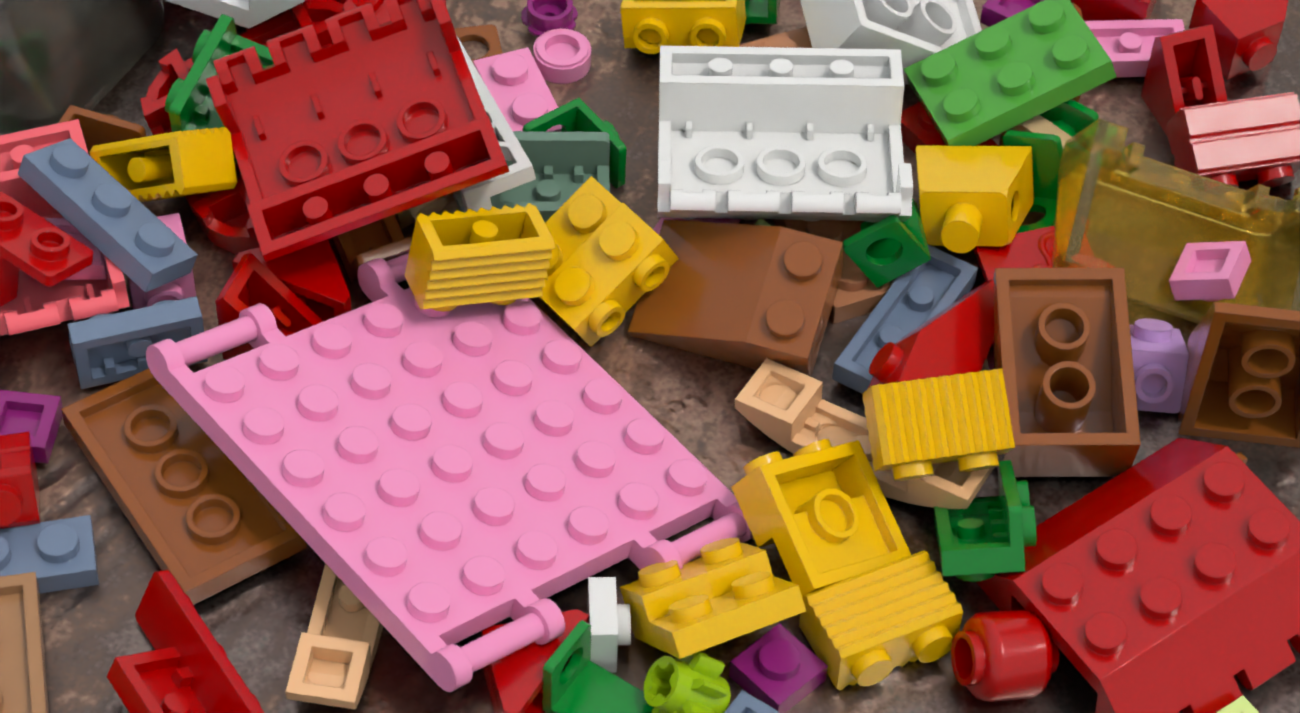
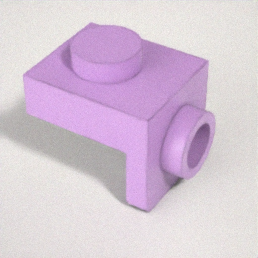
M1138 319L1134 325H1130L1137 410L1178 413L1181 407L1189 352L1180 329H1174L1170 323L1162 320Z

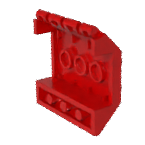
M384 0L391 21L381 25L378 22L372 3L325 19V23L332 43L321 46L313 24L266 41L274 64L264 68L255 46L213 60L218 75L207 78L206 82L215 109L224 127L231 133L232 147L250 200V204L246 206L266 262L509 172L489 116L486 114L444 0Z
M1185 438L1175 439L1037 525L1036 546L1024 547V572L995 573L990 579L976 581L1000 611H1031L1044 623L1050 639L1098 693L1095 713H1180L1179 711L1181 710L1184 713H1216L1242 696L1234 675H1237L1239 681L1246 689L1252 691L1296 662L1287 640H1290L1294 649L1300 654V521L1246 464L1225 445Z

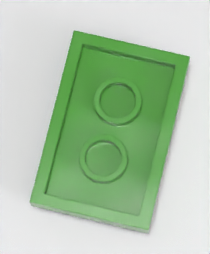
M1070 0L1041 1L904 68L909 85L946 146H976L1116 78L1112 60Z

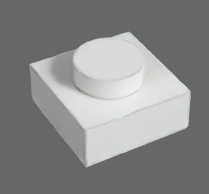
M588 577L587 614L589 615V624L591 625L590 661L611 673L617 672L618 645L631 644L630 604H617L616 577Z

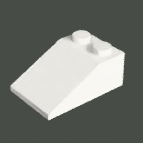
M800 0L812 48L901 49L904 84H909L904 68L982 31L973 0Z

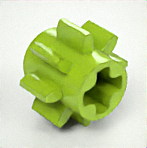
M697 652L681 659L663 656L656 660L646 675L643 688L646 702L654 707L651 713H724L729 706L731 695L727 680L720 676L725 667L724 662L711 658L702 652Z

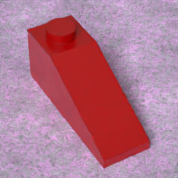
M994 278L973 289L896 343L889 342L884 345L870 364L869 374L873 377L868 388L877 384L981 371L994 340Z

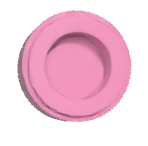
M565 28L553 29L541 34L536 39L533 46V58L546 81L557 84L573 83L586 76L590 70L591 45L584 35L575 30Z

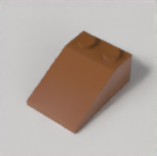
M664 219L659 236L665 240L679 259L670 267L665 280L654 290L645 292L637 301L628 329V335L756 370L768 358L811 377L844 270L843 242L781 226Z
M995 268L994 369H1003L1015 448L1011 451L998 455V461L1011 460L1015 477L1118 476L1132 467L1141 445L1124 268Z
M1214 302L1190 334L1186 346L1189 352L1181 407L1178 412V434L1300 448V311Z

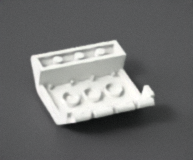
M660 46L657 217L879 222L888 216L895 215L901 221H907L912 216L913 178L911 163H904L901 116L904 78L901 49Z

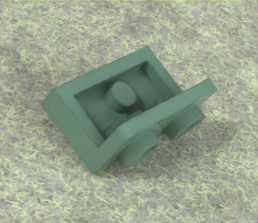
M513 131L533 165L536 180L490 197L492 206L498 209H502L504 205L513 208L516 204L525 207L530 203L537 207L544 222H546L590 176L595 178L610 192V135L607 132ZM506 160L507 166L513 164L512 161Z

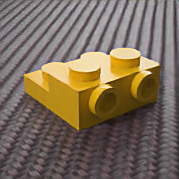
M622 0L620 6L624 48H637L646 54L659 53L660 46L740 47L746 22L745 0Z
M590 176L545 222L554 239L555 249H551L552 259H549L550 268H547L548 278H544L543 296L539 298L583 341L592 347L601 337L608 336L621 325L625 313L645 292L654 290L665 280L670 267L679 258L661 236L625 203L617 200L595 178Z
M822 439L804 446L796 451L793 457L783 459L778 451L765 454L747 463L743 467L746 476L731 487L757 547L775 543L792 583L800 587L802 598L805 594L911 555L859 440L832 447L829 439Z
M739 538L721 539L703 546L700 549L702 557L683 565L682 569L679 568L677 560L646 566L638 571L639 579L637 581L620 587L624 604H630L631 627L634 637L679 659L806 612L799 585L773 576L766 550L740 543Z

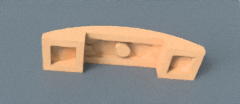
M768 358L764 360L735 398V409L765 435L793 454L804 446L822 439H829L832 447L859 440L884 496L890 499L931 508L935 506L946 509H967L994 469L959 472L958 461L932 464L934 473L932 476L903 481H894L892 469L875 472L867 419L823 400L822 381Z
M326 563L307 633L301 632L286 688V699L356 710L372 668L383 625Z

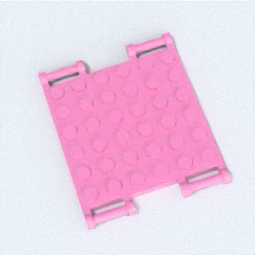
M409 253L388 261L382 258L373 259L359 266L357 272L359 285L372 303L291 335L285 336L277 328L276 319L269 307L259 303L240 311L238 319L176 343L172 339L162 340L148 346L146 350L147 364L155 379L434 682L447 692L454 691L470 683L474 672L533 642L544 645L562 636L565 632L564 617L556 603L548 599V597L627 558L640 570L651 564L666 563L670 560H677L679 568L682 569L683 565L702 557L700 549L709 543L726 538H739V541L744 543L753 538L735 495L530 298L517 299L509 305H497L491 302L459 305L455 309L446 312L433 309L420 310L411 289L407 288L404 290L398 285V283L406 281L404 274ZM245 343H249L254 348L194 373L187 367ZM709 517L715 520L673 542L665 540ZM508 617L514 620L462 647L455 645V643Z

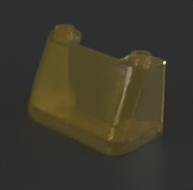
M1100 118L1065 142L1058 167L1052 268H1124L1127 301L1198 324L1214 302L1203 300L1175 301L1169 279L1186 243L1246 241L1251 263L1235 299H1222L1215 302L1300 311V187L1295 189L1293 200H1284L1276 196H1268L1270 187L1261 184L1245 191L1143 156L1145 145L1133 142L1126 147L1124 146L1129 128Z

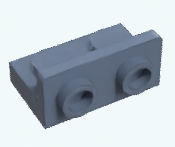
M197 296L176 301L164 300L144 308L116 314H98L87 320L69 323L68 337L81 389L121 381L148 369L146 350L148 346L165 339H172L176 343L204 332L203 317ZM208 358L205 359V360H202V361H200V362L194 363V364H198V363H202V362H207V361H208Z

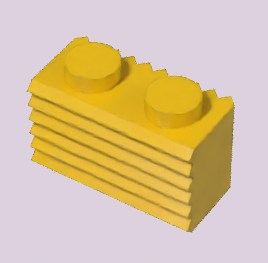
M226 127L175 131L94 145L90 151V156L140 202L234 189L238 182L231 133Z
M530 203L525 207L516 204L513 208L504 205L502 209L492 206L489 211L480 207L477 212L468 209L465 213L456 210L453 214L444 211L441 215L432 212L429 216L420 213L416 217L404 276L420 310L433 309L446 312L455 309L459 305L487 302L497 305H509L517 299L542 297V287H545L544 278H548L547 268H550L549 259H552L551 249H555L554 239L537 207Z
M1003 369L877 384L870 386L863 393L874 471L892 469L894 481L934 475L932 464L958 461L959 472L998 467V455L1005 454L1015 448Z
M923 550L803 595L806 612L800 615L799 627L816 656L828 666L827 674L835 688L843 690L848 684L853 686L857 683L860 686L874 685L886 678L896 666L903 667L909 661L915 662L919 660L922 663H929L940 659L951 650L955 634L960 630L963 610L961 603L956 601L955 594L950 592L948 582L943 581L941 572L937 571L935 562L930 560L928 551Z

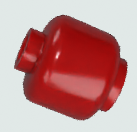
M1031 611L979 612L965 622L962 631L955 634L951 647V663L957 681L961 685L966 686L978 700L996 702L1032 699L1045 690L1051 673L1056 671L1059 664V648L1050 639L1044 623Z

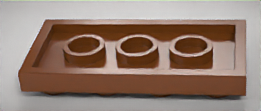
M149 368L61 409L64 425L161 570H169L184 593L189 596L193 605L307 548L306 541L155 379Z

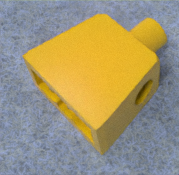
M917 145L916 164L919 211L927 244L930 246H945L948 250L955 253H967L976 246L1003 247L1011 244L1034 202L1032 146Z

